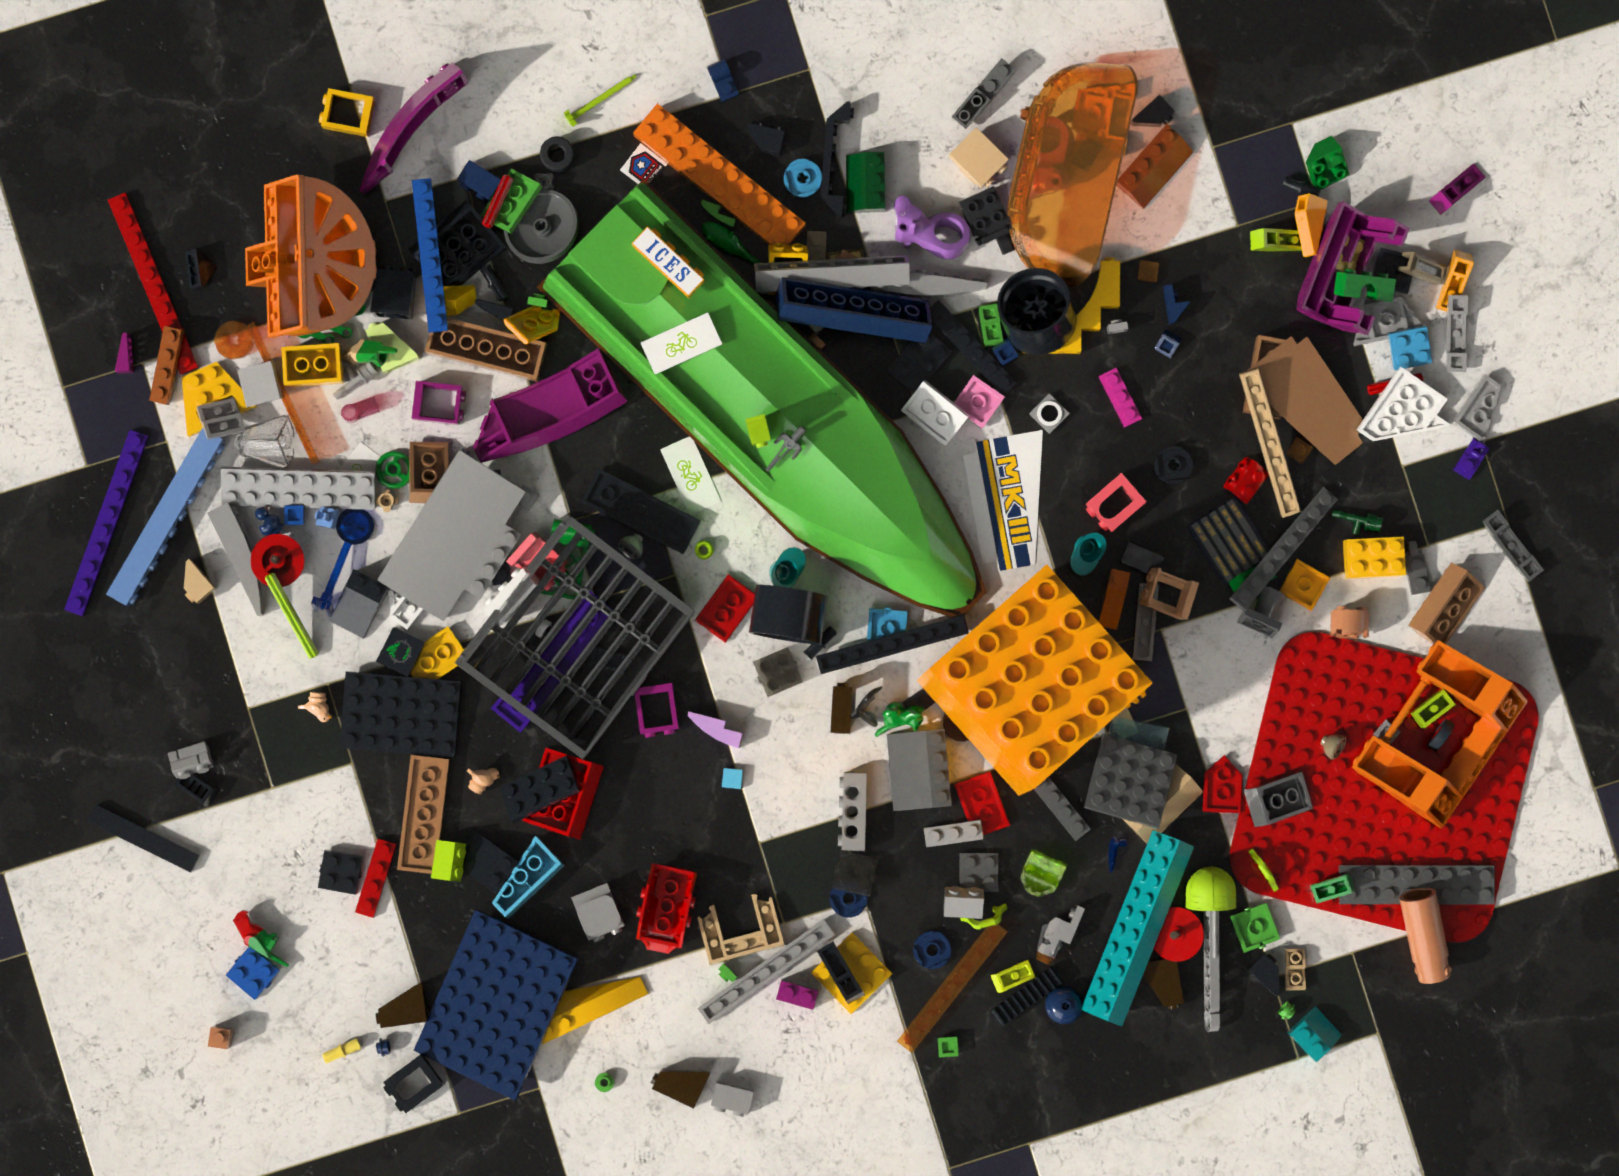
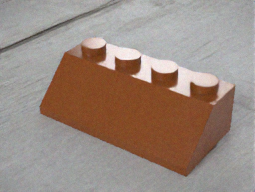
M1166 124L1119 177L1115 185L1144 209L1192 155L1193 150L1175 130Z

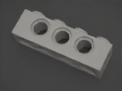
M844 773V777H840L839 788H843V796H839V807L843 808V813L839 815L838 827H842V835L838 834V846H842V850L865 851L867 773ZM850 787H856L858 789V796L850 798L847 795V790ZM855 806L858 809V814L855 817H849L847 815L848 807ZM850 825L857 828V834L853 837L848 836L846 833V829Z

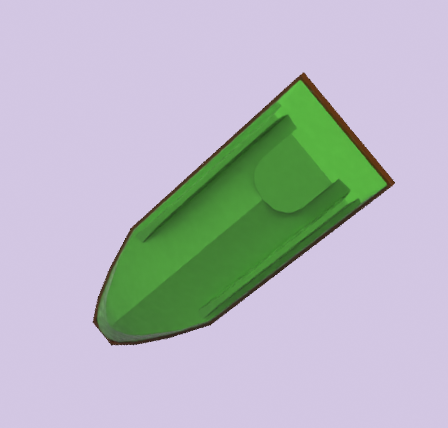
M645 179L636 185L537 286L570 321L796 541L878 588L920 608L951 618L965 615L987 593L974 554L946 499L903 430L792 322L778 320L777 308L760 292L756 293L755 286ZM647 226L651 230L655 228L662 235L660 238L665 243L669 241L676 248L674 252L679 256L683 254L690 261L688 265L693 269L697 267L704 274L702 277L705 280L704 284L690 298H687L632 246L631 243ZM708 313L722 345L654 374L641 342ZM765 414L771 441L767 442L768 446L757 448L756 445L752 446L745 419ZM800 426H803L806 432L797 441L801 445L802 451L792 460L796 450L791 449L767 472L766 468L784 444L783 439L777 444H774V441L782 432L792 436ZM786 447L780 453L779 457L787 450Z

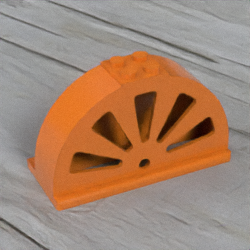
M294 175L265 184V242L245 248L246 286L266 287L268 338L284 335H309L340 326L361 309L368 298L373 280L376 279L375 240L372 239L365 218L355 203L344 192L326 181L304 175Z

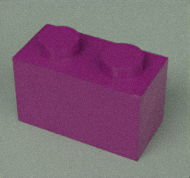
M781 980L776 1000L813 1010L818 990Z

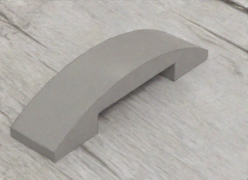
M1468 295L1448 296L1446 316L1447 372H1466Z

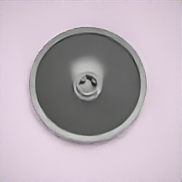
M540 190L513 233L511 234L504 230L506 242L514 254L526 262L543 264L554 261L563 256L574 244L579 231L578 213L574 205L563 194L553 190Z

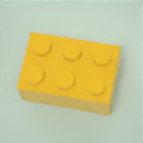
M339 343L281 347L285 387L344 384L342 346Z
M1404 537L1347 539L1343 541L1345 579L1399 577L1406 575Z

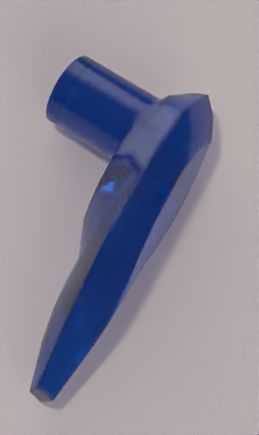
M1113 836L1110 841L1108 850L1110 873H1113L1117 847L1127 845L1125 838L1116 839Z

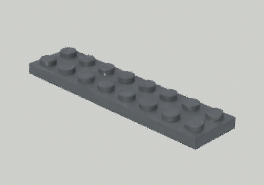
M1339 865V876L1348 873L1354 884V892L1339 897V904H1400L1399 897L1401 894L1417 888L1435 889L1438 904H1495L1493 865Z

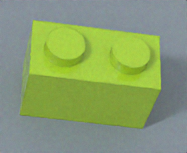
M1442 689L1411 711L1410 714L1421 728H1426L1456 704L1446 691Z
M436 840L431 878L461 882L466 844Z

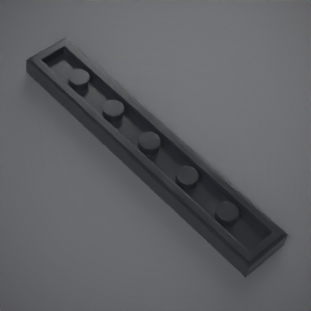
M97 804L87 821L192 873L200 857L199 854Z

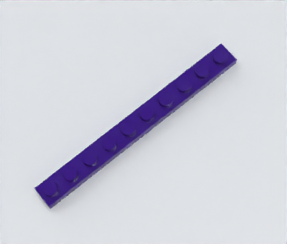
M129 430L64 608L66 611L84 617L149 436Z

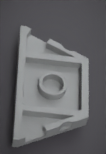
M1402 297L1394 298L1393 302L1380 301L1365 304L1362 307V310L1365 311L1364 315L1374 316L1375 319L1369 335L1356 333L1353 345L1359 346L1389 339L1388 332L1421 326L1422 323L1418 320L1416 314L1409 309Z

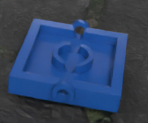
M248 947L242 956H239L234 961L235 964L227 972L226 976L255 1000L265 988L267 989L272 984V979L280 969L264 955Z

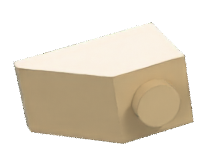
M191 559L186 561L184 589L187 593L185 596L192 603L195 601L200 604L216 590V587Z

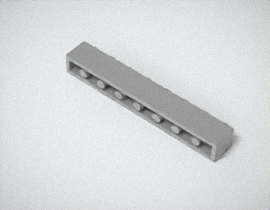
M907 255L754 264L756 293L760 292L761 294L775 292L781 277L848 288L856 287L858 289L868 286L882 288L886 285L901 287L905 284H910Z

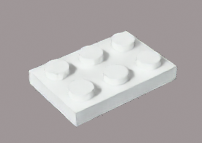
M926 380L921 383L901 409L903 413L945 446L970 416Z

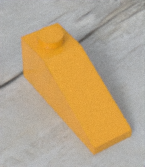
M1454 249L1448 264L1450 269L1446 283L1441 287L1436 304L1437 309L1447 312L1448 296L1462 295L1474 264L1472 254Z

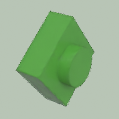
M534 294L533 297H528L527 304L548 308L549 300L545 299V295Z
M725 963L718 968L721 971L719 973L720 977L726 982L728 980L733 982L738 977Z
M957 1036L938 1038L939 1058L958 1056Z

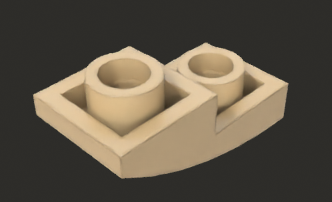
M1285 949L1286 990L1306 989L1305 949Z

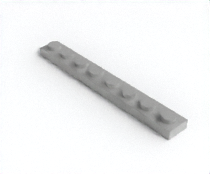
M824 919L701 1005L698 1010L707 1023L710 1024L835 934Z

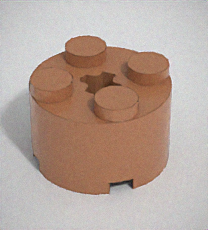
M1337 606V609L1331 612L1330 636L1336 634V638L1358 639V635H1363V638L1369 637V612H1367V608L1356 607V610H1351L1347 606Z

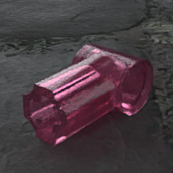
M375 396L353 404H346L341 409V416L347 423H354L359 419L377 414L380 410ZM348 409L355 410V415L352 418L345 417V412Z

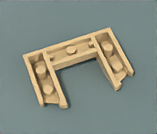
M756 894L751 895L761 931L724 940L714 905L709 907L711 913L703 920L700 916L698 917L710 966L749 954L785 946L771 897H769V902L757 900L758 895Z

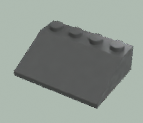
M945 729L887 734L893 810L902 811L952 806Z

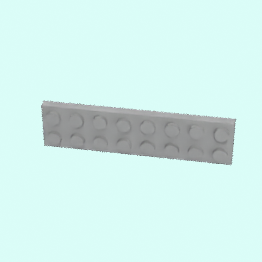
M221 467L222 505L230 503L231 506L284 507L304 505V508L326 507L331 509L375 510V471Z

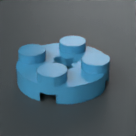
M797 159L791 162L784 173L785 187L795 197L806 198L812 196L819 190L822 182V174L819 167L807 159ZM801 173L804 176H808L806 183L797 180V178H800Z

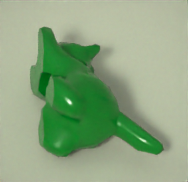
M898 702L888 704L882 714L884 716V726L876 731L875 737L880 736L889 729L902 725H910L916 732L923 721L921 713L924 711V708L921 706H911L904 709Z

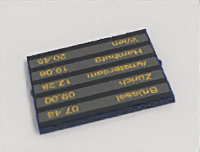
M1236 496L1218 508L1210 510L1207 515L1187 527L1224 585L1239 574L1257 565L1270 551Z

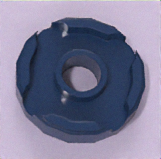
M846 879L839 881L833 886L829 901L836 914L852 918L864 911L868 896L866 889L861 883ZM844 894H853L854 901L851 904H846L843 901Z
M932 930L918 936L913 947L914 957L917 962L928 969H937L945 965L950 958L952 950L947 937L938 931ZM931 944L936 945L938 948V952L933 956L927 953V947Z

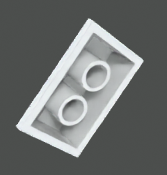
M526 566L522 569L518 567L511 574L513 579L509 583L505 581L498 588L500 593L496 597L492 595L486 601L487 607L484 611L488 616L495 609L499 610L528 572ZM535 574L532 575L497 621V625L501 626L538 585L540 579Z

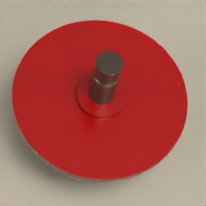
M1169 908L1154 950L1164 959L1174 962L1185 961L1193 957L1201 948L1204 939V930L1199 918L1185 908Z

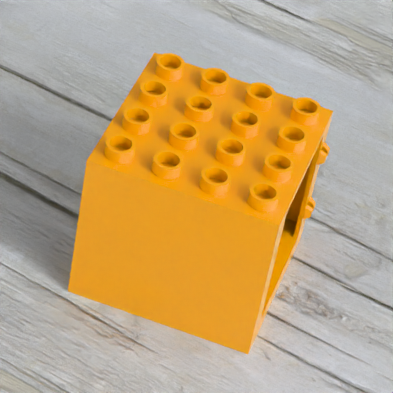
M1047 564L916 680L1018 796L1040 785L1124 708L1128 709L1131 706V702L1137 704L1139 702L1137 697L1144 698L1146 696L1145 690L1152 684V681Z

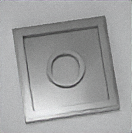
M274 361L237 370L246 407L283 398Z

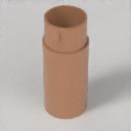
M1417 888L1406 891L1400 895L1399 899L1412 962L1415 963V973L1417 974L1418 981L1424 984L1442 982L1451 976L1452 969L1449 967L1447 958L1449 953L1436 890L1432 888Z

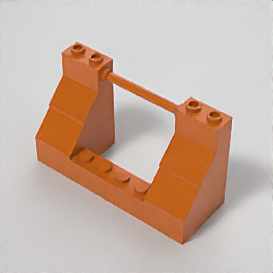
M1437 640L1430 647L1426 658L1418 665L1416 672L1421 676L1420 683L1385 735L1381 736L1380 739L1373 735L1365 743L1364 750L1355 758L1352 768L1417 814L1442 829L1528 701L1512 682ZM1431 683L1440 689H1444L1447 694L1481 717V720L1475 723L1470 736L1466 737L1463 741L1460 751L1454 754L1450 766L1442 772L1441 776L1390 746L1391 738L1426 686Z

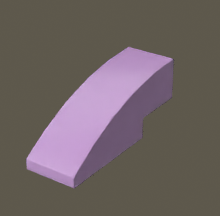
M688 712L689 718L705 733L727 745L736 748L740 747L743 733L724 729L726 721Z

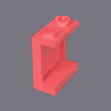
M536 531L531 533L506 562L520 569L524 566L527 567L546 541ZM553 548L545 559L553 564L560 554ZM565 560L559 570L565 573L569 562ZM540 565L534 574L541 580L548 570ZM556 576L550 579L542 591H548L555 584L553 580Z

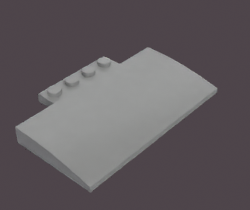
M459 450L377 580L442 621L446 619L464 589L481 599L521 536L520 532L508 526L506 522L526 491Z

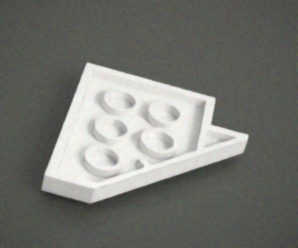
M1399 367L1356 430L1371 441H1377L1448 427L1450 424L1437 415L1448 399L1404 368Z

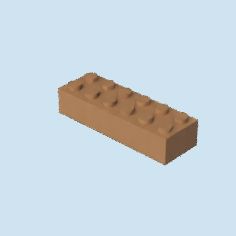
M447 318L448 331L429 333L425 352L429 355L535 382L539 380L547 349L546 342L535 340L529 344H524L514 334Z

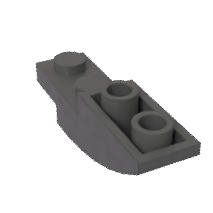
M1001 58L979 86L973 90L952 115V118L967 129L1003 89L1017 70Z

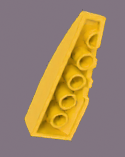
M641 977L565 991L542 1044L647 995L648 992Z

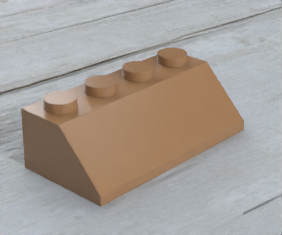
M1451 562L1408 626L1431 644H1435L1437 640L1447 644L1485 587L1468 570Z

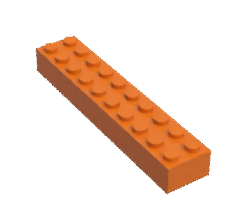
M658 103L633 132L635 138L766 244L782 243L784 245H791L806 227V223Z

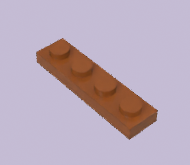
M164 326L149 401L170 405L184 330L170 326Z

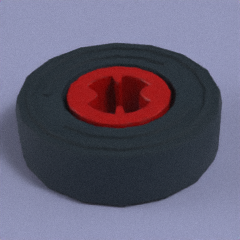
M1445 719L1430 737L1427 747L1434 752L1437 751L1447 740L1455 725L1450 720Z

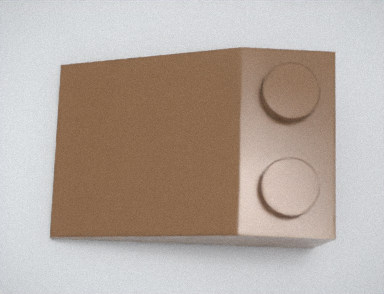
M410 442L409 503H426L449 467L448 442Z

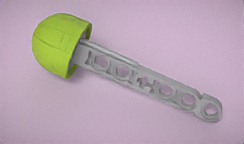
M1204 867L1196 871L1187 883L1186 908L1204 912V1022L1206 1031L1214 1032L1219 1031L1220 1028L1219 911L1236 908V886L1232 877L1223 869Z

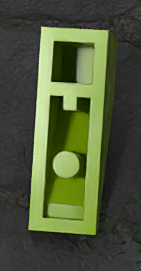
M1262 228L1250 231L1252 251H1302L1298 230Z
M765 414L745 419L752 446L756 445L757 448L768 446L767 442H770L771 439Z

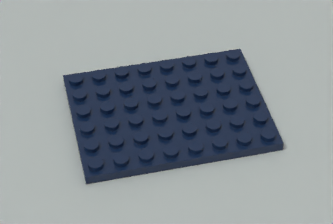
M475 910L413 1051L512 1100H517L579 959L492 916Z

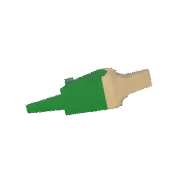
M360 339L354 346L345 350L342 358L352 365H356L357 362H373L377 367H381L385 364L388 353H397L398 349L383 346L382 342Z

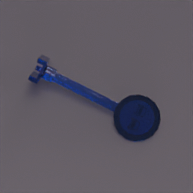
M346 509L339 515L336 530L344 544L325 591L322 592L320 598L313 596L311 605L315 612H318L320 607V610L324 611L326 609L329 617L332 616L334 612L331 603L332 593L352 545L363 544L373 534V518L366 510Z

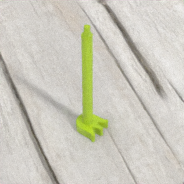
M635 74L631 77L628 76L572 114H570L569 110L565 111L563 115L571 127L577 125L576 118L630 84L636 78Z

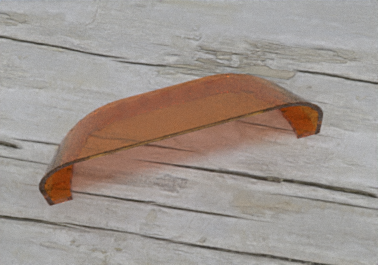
M1084 62L1062 68L1044 82V88L1039 95L1034 97L1027 115L1008 199L1007 213L1008 216H1011L1012 225L1009 232L1015 250L1027 268H1044L1053 271L1065 281L1067 286H1076L1087 279L1095 268L1101 254L1138 90L1136 73L1127 64Z

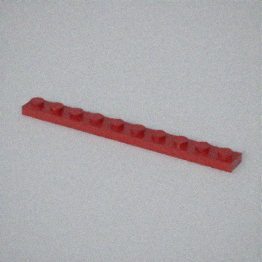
M122 193L108 199L162 332L164 326L183 330L127 194ZM185 333L177 365L180 375L199 368Z

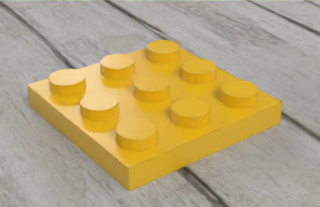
M851 932L837 948L865 995L848 1005L823 961L811 972L850 1014L892 975L891 971Z

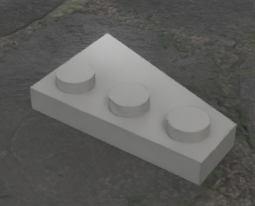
M1483 375L1452 421L1483 444H1485V436L1491 423L1493 408H1495L1501 385L1489 376Z

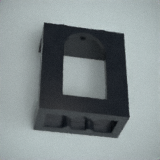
M422 1054L383 1082L385 1092L395 1098L396 1107L400 1112L404 1111L405 1113L445 1085ZM420 1067L431 1083L413 1097L402 1100L395 1090L396 1085Z

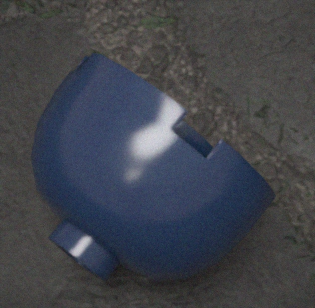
M1069 986L1056 987L1047 994L1045 999L1047 1015L1059 1024L1075 1022L1083 1011L1081 1010L1083 1005L1081 995L1076 989Z

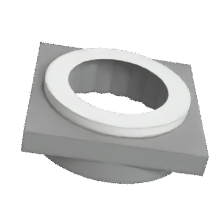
M1050 394L1029 413L1049 434L1070 414ZM1046 405L1055 406L1058 410L1056 420L1052 422L1045 421L1041 416L1042 408Z

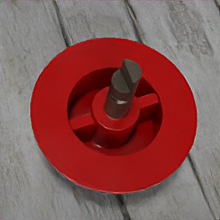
M271 534L262 538L253 548L250 560L252 571L260 582L268 586L265 577L270 573H275L282 587L288 586L298 579L303 571L305 561L301 546L293 538L284 534Z

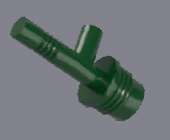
M1336 509L1333 510L1332 514L1333 517L1353 521L1352 533L1356 535L1360 534L1362 524H1365L1364 530L1369 529L1380 532L1384 518L1371 512L1365 517Z

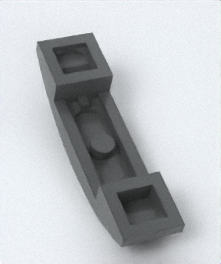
M1498 509L1482 521L1502 552L1528 582L1544 571L1535 557L1530 555L1508 526L1509 523Z

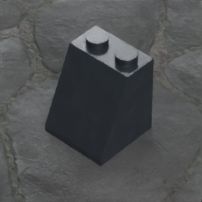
M382 266V269H377L370 309L374 317L413 320L417 274L412 272V269L401 268L400 271L393 270V267Z

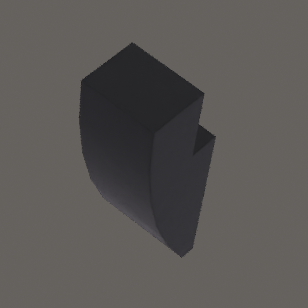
M834 941L817 950L848 1005L865 995Z

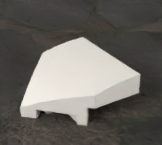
M394 590L388 591L390 615L392 619L409 631L424 612V609Z

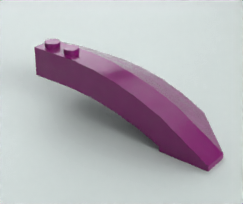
M453 62L443 65L437 75L428 77L424 81L425 84L408 99L389 123L374 148L359 190L363 195L393 172L391 169L393 164L421 124L439 106L468 84L462 70Z
M596 349L544 380L502 397L492 398L489 404L491 406L490 410L483 419L480 427L481 433L478 440H475L473 448L480 463L522 453L569 435L598 420L628 402L601 351Z

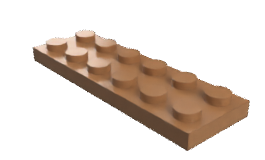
M411 755L397 870L432 874L436 840H440L450 759Z

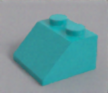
M1316 1006L1287 1032L1316 1063L1331 1050L1342 1036Z

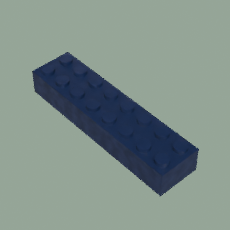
M781 277L775 293L777 315L780 321L926 343L932 328L929 300L785 277Z

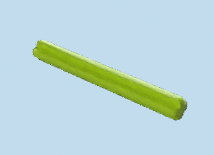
M275 573L268 574L265 580L307 656L310 659L316 657L318 650Z

